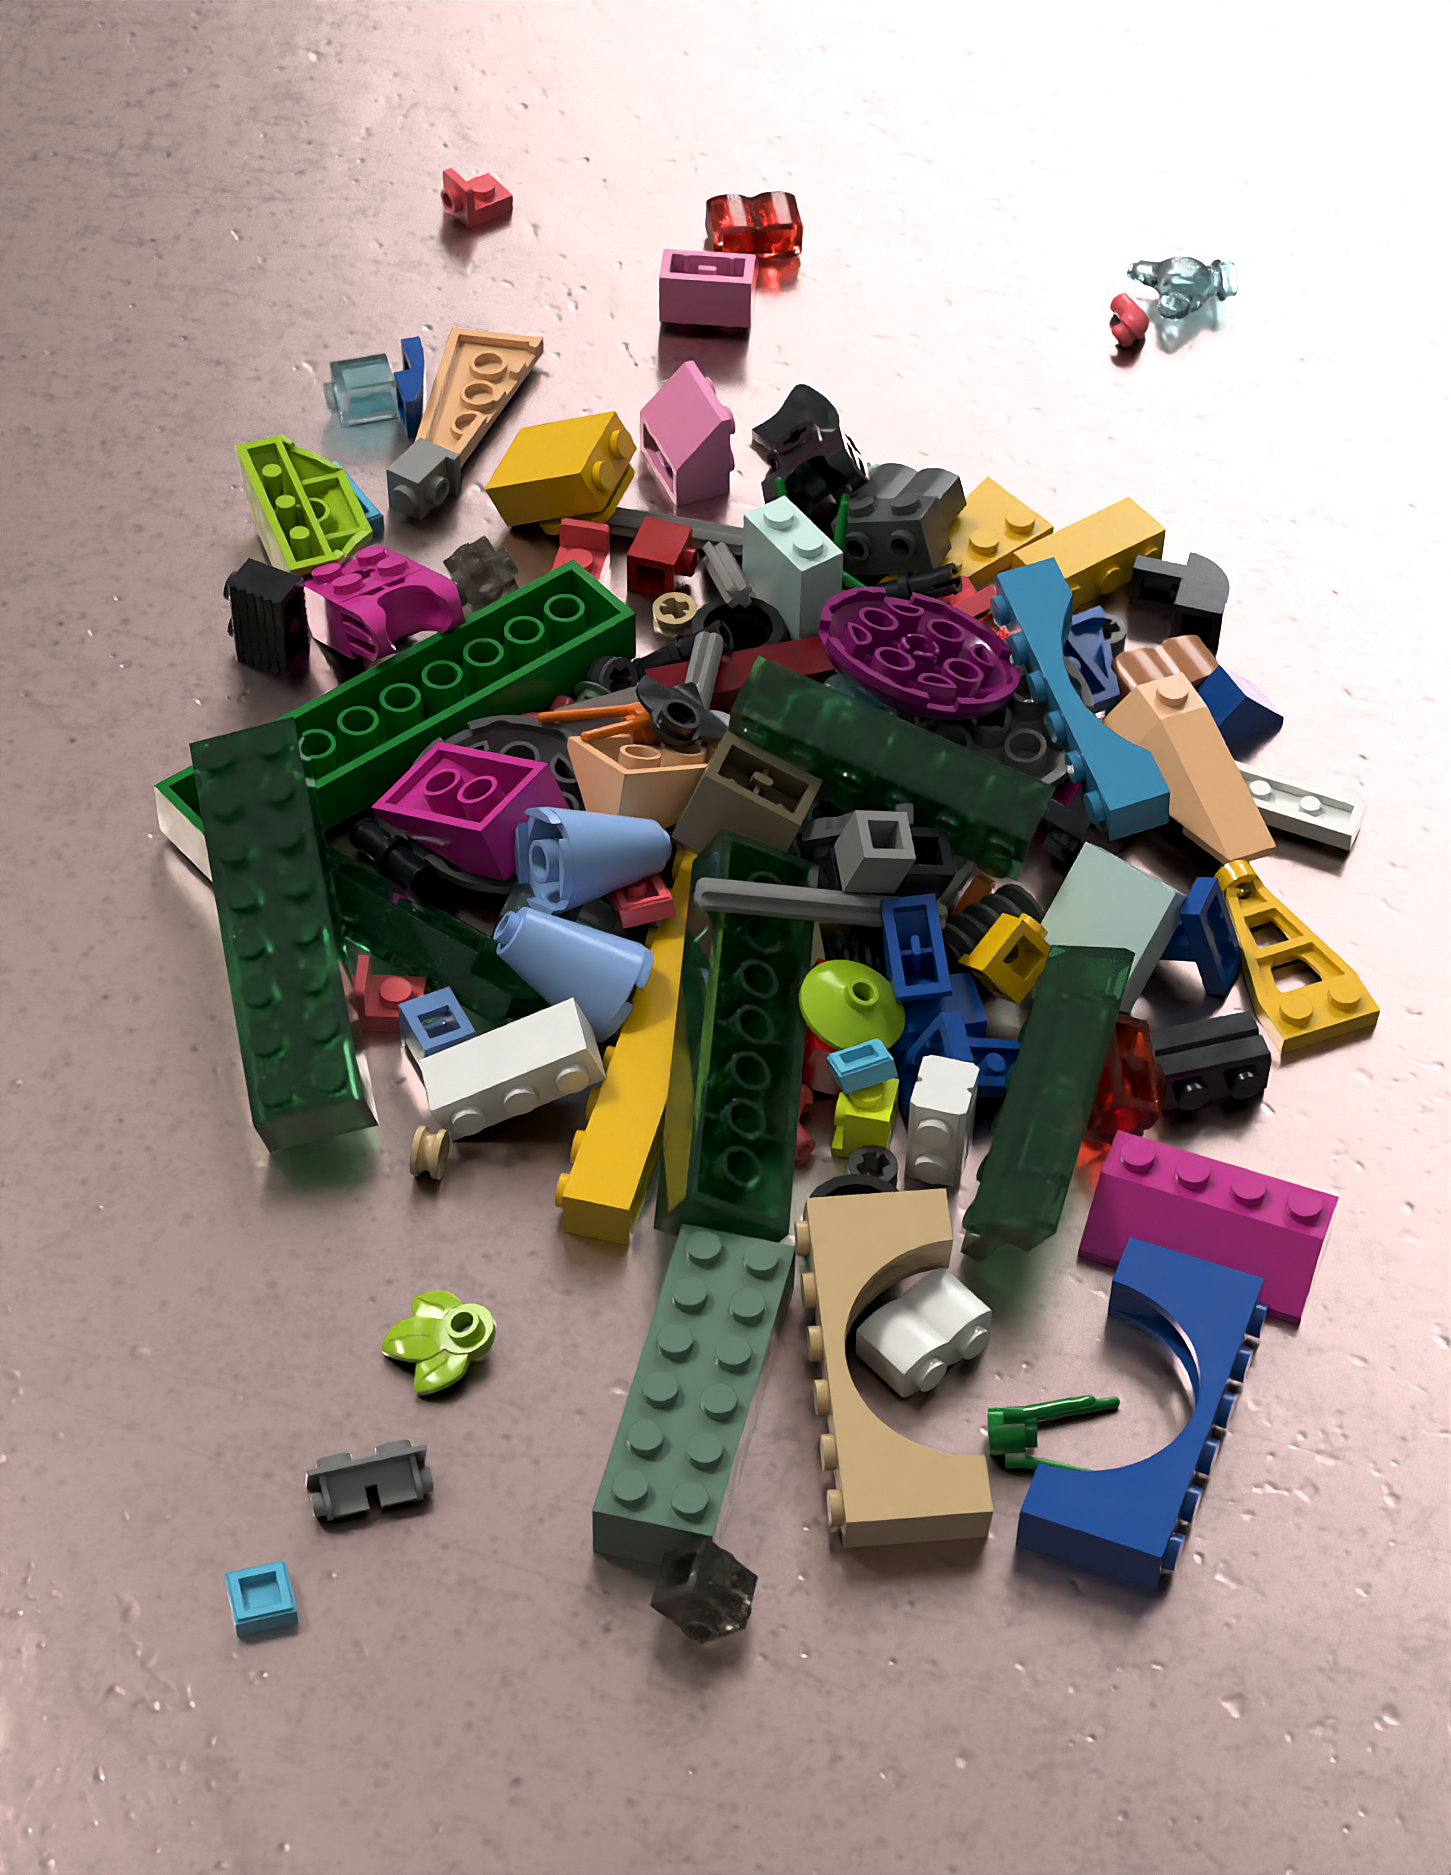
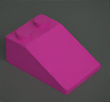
M437 742L371 807L375 816L468 873L506 881L511 875L516 873L514 857L515 831L519 823H527L530 817L524 814V812L529 808L540 806L570 809L548 763L443 742Z

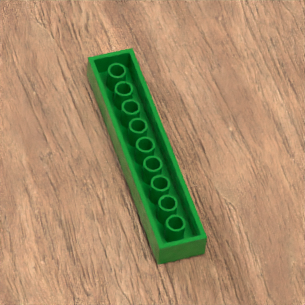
M573 559L465 617V624L444 633L437 632L154 785L160 830L219 889H222L376 803L411 768L421 752L438 737H441L444 741L452 735L468 729L467 722L480 718L539 712L552 705L557 696H568L573 693L577 683L587 681V673L591 663L602 655L627 658L629 660L636 658V613Z

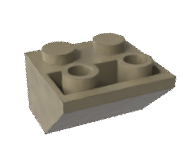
M727 730L714 750L670 837V841L748 882L769 884L797 834L823 780Z

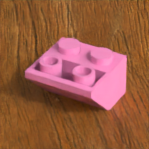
M663 249L659 274V322L751 328L759 268L756 255Z
M693 360L684 362L641 409L640 449L676 507L730 492V472L735 469V460L730 448L731 435L735 434L736 431L734 416L728 406L723 407L718 400L712 380L709 377L704 378Z

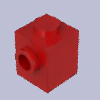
M645 517L627 553V591L656 598L666 593L679 592L685 577H693L698 563L699 551L696 548H692V527Z

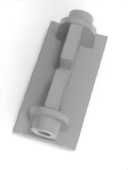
M402 1439L375 1447L376 1455L352 1460L351 1453L345 1452L328 1455L316 1460V1468L306 1470L305 1477L306 1488L317 1485L320 1488L319 1492L309 1494L314 1518L326 1515L327 1521L369 1511L370 1508L365 1489L375 1486L377 1487L381 1508L423 1500V1493L434 1491L430 1468L418 1469L417 1463L425 1462L427 1454L426 1444L412 1447L410 1440Z

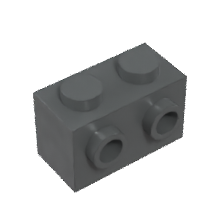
M904 493L894 498L874 499L871 495H861L848 501L850 507L843 549V570L850 575L899 574L908 570L914 573L938 568L952 548L938 496L919 497L916 493ZM838 515L831 522L833 535H835Z

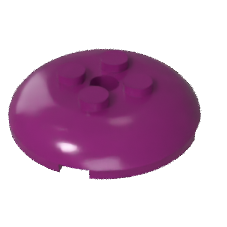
M859 587L835 594L827 600L822 608L818 621V634L820 643L832 665L850 684L867 696L909 715L936 720H966L984 716L1004 706L1014 695L1020 681V668L1012 667L1009 661L1012 653L1011 649L995 632L969 614L937 599L912 592L910 600L886 597L884 587Z

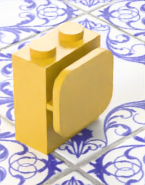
M616 411L522 427L484 490L506 526L539 521V525L546 535H558L559 526L563 518L605 523L615 512L635 475L630 460L637 447L634 444L632 435L626 430Z

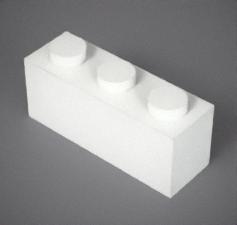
M574 998L419 1060L430 1110L441 1127L449 1130L451 1141L476 1134L484 1128L516 1115L528 1113L536 1107L568 1094L580 1092L586 1087L606 1079L594 1030Z

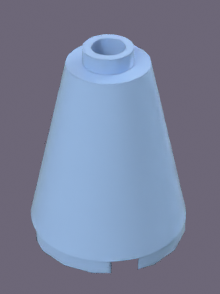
M540 806L527 809L524 814L530 816L527 823H519L515 831L514 857L519 884L529 883L534 895V898L526 899L530 907L550 915L561 914L660 873L671 855V841L668 833L661 828L658 822L652 819Z
M528 907L521 908L517 913L507 912L499 922L493 939L498 942L497 955L550 1006L571 998L575 999L592 1026L596 1042L598 1043L606 1041L628 1017L634 1005L627 1002L634 985L642 990L644 989L653 964V952L641 943Z

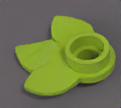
M439 1290L429 1291L412 1299L411 1307L414 1317L405 1318L392 1326L381 1344V1351L388 1357L416 1363L414 1377L415 1392L419 1396L431 1394L449 1387L464 1376L471 1360L479 1359L490 1351L495 1341L496 1322L491 1312L481 1304H462L453 1293ZM471 1326L468 1330L461 1332L463 1329Z

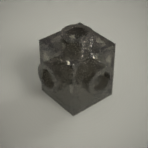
M485 535L473 543H466L460 546L452 556L443 561L451 578L450 580L457 587L462 607L468 605L473 613L519 589L513 577L519 573L514 561L504 547L495 551Z
M705 1538L663 1554L650 1606L678 1626L684 1635L703 1644L746 1628L747 1621L752 1612L751 1604L758 1576L737 1561L733 1554L720 1548L710 1539Z

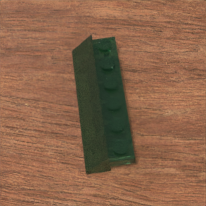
M294 837L286 856L257 853L249 872L267 882L264 889L268 892V895L409 976L426 977L427 986L437 991L450 987L460 1005L498 1027L551 1007L497 955L498 942L491 936L427 900L419 898L324 842ZM396 893L405 897L399 898L396 904L392 902Z
M1051 945L1044 970L1036 979L1031 991V997L1035 999L1031 1014L1023 1023L1018 1034V1042L1021 1043L1017 1060L1010 1067L1004 1081V1087L1008 1090L1003 1106L998 1110L991 1124L990 1133L994 1135L991 1147L977 1170L976 1180L980 1183L976 1197L969 1205L962 1220V1228L966 1230L960 1252L980 1262L1006 1243L1028 1253L1056 1233L1135 957V953L1131 950L1114 947Z

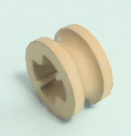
M671 592L659 596L654 601L652 607L655 631L666 638H672L679 634L685 637L690 635L691 621L697 612L696 602L691 596L679 592ZM675 613L678 619H675L672 614Z
M418 1126L410 1153L409 1169L411 1175L420 1176L423 1171H427L432 1179L440 1180L442 1178L449 1153V1130L439 1129L438 1133L433 1134L429 1132L428 1126Z

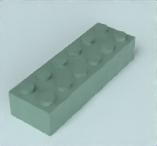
M687 1224L681 1225L592 1509L593 1552L712 1577L793 1294L796 1246Z

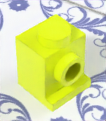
M892 1078L846 1095L843 1092L839 1093L834 1125L837 1127L831 1146V1155L849 1158L855 1150L868 1145L882 1146L890 1150L897 1119L899 1079Z

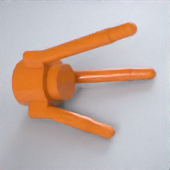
M639 701L618 706L542 712L537 716L538 721L542 723L622 717L619 723L582 732L580 735L581 740L588 742L619 734H630L633 738L632 744L659 746L660 740L649 724L651 715Z

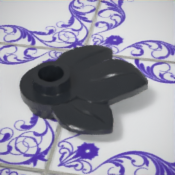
M644 675L637 685L636 695L638 701L651 715L649 718L651 729L657 738L668 746L689 747L694 745L697 740L719 742L726 731L731 732L734 727V716L721 711L704 709L697 686L693 682L675 685L666 689L654 679Z

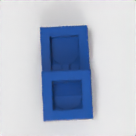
M419 336L401 339L403 370L394 372L396 409L407 438L417 436L427 405L425 360Z

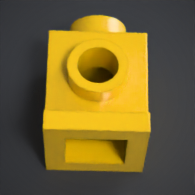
M1002 913L971 954L964 953L958 962L968 972H971L993 995L1019 1005L1059 953L1044 940L1048 934L1047 930L1032 917L1022 913L1017 918Z

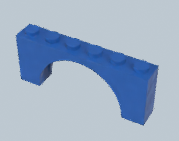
M1129 1237L1112 1280L1107 1315L1141 1330L1169 1353L1186 1378L1193 1399L1194 1413L1184 1430L1174 1441L1161 1451L1134 1464L1107 1470L1082 1471L1056 1468L1039 1463L1020 1509L1016 1545L1156 1591L1164 1569L1175 1572L1185 1541V1536L1177 1534L1182 1520L1193 1523L1203 1488L1195 1486L1199 1473L1211 1474L1220 1441L1212 1439L1215 1428L1218 1426L1227 1429L1237 1398V1395L1230 1393L1229 1390L1233 1380L1244 1383L1253 1355V1349L1246 1347L1249 1336L1260 1338L1267 1319L1270 1305L1260 1302L1265 1278Z

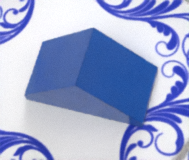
M1220 664L1196 689V692L1207 705L1226 745L1283 725L1284 716L1258 685Z
M935 893L881 899L880 910L886 979L891 984L896 1003L952 996Z

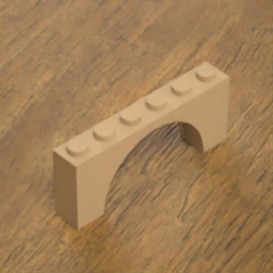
M946 1188L806 1198L804 1221L794 1222V1237L797 1257L807 1256L809 1273H801L803 1308H814L816 1326H807V1345L810 1362L820 1361L822 1379L814 1380L813 1389L816 1415H827L829 1434L820 1435L823 1471L834 1470L836 1489L827 1490V1509L830 1527H841L843 1548L988 1537L993 1516V1505L985 1455H959L936 1451L908 1440L893 1431L868 1408L860 1397L850 1376L845 1356V1343L853 1324L860 1313L877 1295L893 1284L915 1274L941 1267L949 1268L954 1239Z

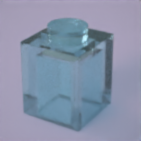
M386 353L330 362L331 382L324 383L325 400L329 411H337L342 429L398 419L396 384Z

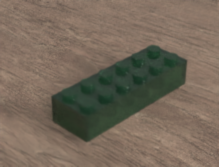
M757 656L730 711L729 732L823 780L818 793L828 796L836 807L850 813L855 810L896 812V805L913 803V827L947 828L952 857L959 855L973 861L982 872L995 878L1009 877L1015 881L1018 880L1041 831L1056 787L761 656Z

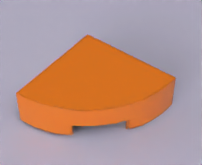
M981 872L978 873L971 881L951 915L962 912L966 906L978 903L983 896L992 894L996 888V881Z

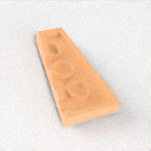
M452 327L415 442L421 437L459 454L460 467H462L543 354V338Z

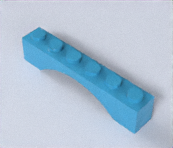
M1048 558L996 574V596L990 598L994 620L998 627L1006 626L1009 632L1008 643L1012 651L1013 660L1016 665L1024 664L1029 673L1027 674V685L1030 695L1035 704L1043 703L1047 711L1045 720L1049 735L1055 744L1061 742L1066 751L1064 759L1068 775L1074 784L1080 782L1085 791L1084 804L1090 821L1093 824H1101L1108 841L1169 823L1170 790L1151 752L1125 740L1105 726L1084 705L1070 682L1063 662V650L1072 628L1073 594L1055 558Z

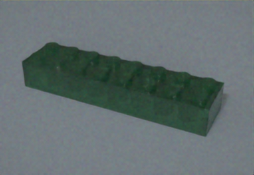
M293 716L189 743L253 1126L270 1153L377 1126L379 1124L310 751Z
M722 828L692 862L653 1228L678 1237L681 1225L687 1224L779 1243L789 1234L806 1030V1022L799 1006V991L802 982L811 969L814 921L704 911L694 904V893L697 881L703 877L817 888L819 865L726 828Z

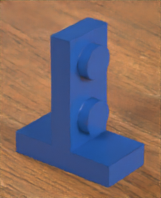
M1197 877L1179 912L1181 921L1159 960L1196 962L1206 994L1226 995L1242 963L1241 947L1218 878Z
M940 1012L895 1065L898 1077L895 1078L899 1079L898 1093L904 1117H909L910 1100L924 1056L935 1055L974 1063L979 1068L977 1097L1041 1099L1050 1090V1084L1037 1040L967 1037L960 1012Z

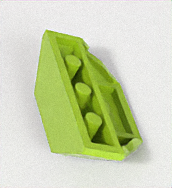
M283 435L235 445V453L252 520L273 567L300 577L310 576L312 571L319 566L330 563H339L341 565L373 538L370 524L343 468L312 451L296 447L294 441Z

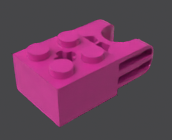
M382 545L364 548L356 553L357 558L341 565L339 563H330L319 566L312 571V576L304 579L302 583L305 585L303 592H305L304 600H306L304 607H307L305 613L308 615L307 620L312 637L351 659L363 656L370 661H376L395 653L396 649L393 643L421 631L444 633L466 623L457 587L452 580Z

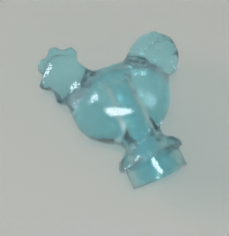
M1175 255L1161 261L1140 259L1138 262L1130 263L1126 271V277L1132 279L1135 284L1146 285L1156 290L1160 297L1158 311L1161 317L1174 321L1181 320L1190 312L1199 310L1210 297H1214L1218 301H1224L1228 297H1235L1239 288L1238 272L1233 260L1222 261L1217 258L1208 265L1192 256Z

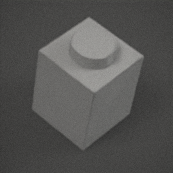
M855 810L834 844L843 892L894 894L916 861L907 812Z

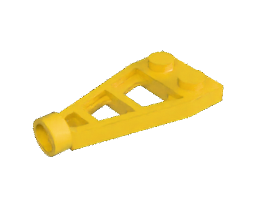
M1244 859L1234 860L1217 871L1214 878H1218L1241 947V967L1255 1014L1280 1054L1378 1023L1381 1010L1355 970L1263 885L1249 861ZM1273 922L1289 939L1259 949L1249 928ZM1300 959L1306 962L1322 979L1320 982L1282 993L1275 985L1271 967Z

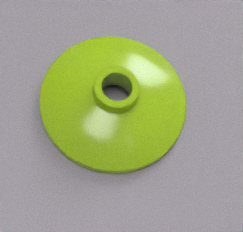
M831 960L814 967L801 984L799 1006L802 1016L811 1031L829 1047L840 1051L877 1038L889 1050L900 1038L905 1026L903 1003H896L890 982L874 969L850 960Z

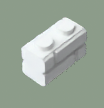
M935 1055L923 1057L918 1079L910 1100L905 1173L909 1177L920 1179L929 1184L960 1185L973 1139L979 1068L974 1063Z

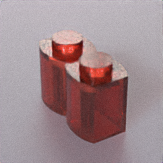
M767 191L748 197L742 194L729 193L717 195L706 200L705 229L711 252L752 254L770 260L788 259L802 253L804 226L794 194L785 191Z

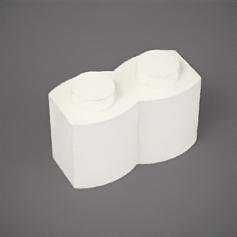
M941 1267L918 1280L901 1298L879 1308L856 1330V1354L902 1398L911 1396L919 1390L926 1392L934 1388L941 1381L946 1373L947 1366L963 1358L967 1360L972 1359L986 1347L990 1339L992 1310L945 1267Z

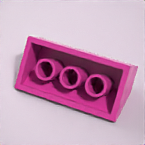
M1117 1130L1099 1175L1078 1249V1257L1117 1269L1129 1237L1136 1238L1265 1278L1260 1302L1270 1305L1268 1316L1300 1325L1330 1241L1339 1197Z

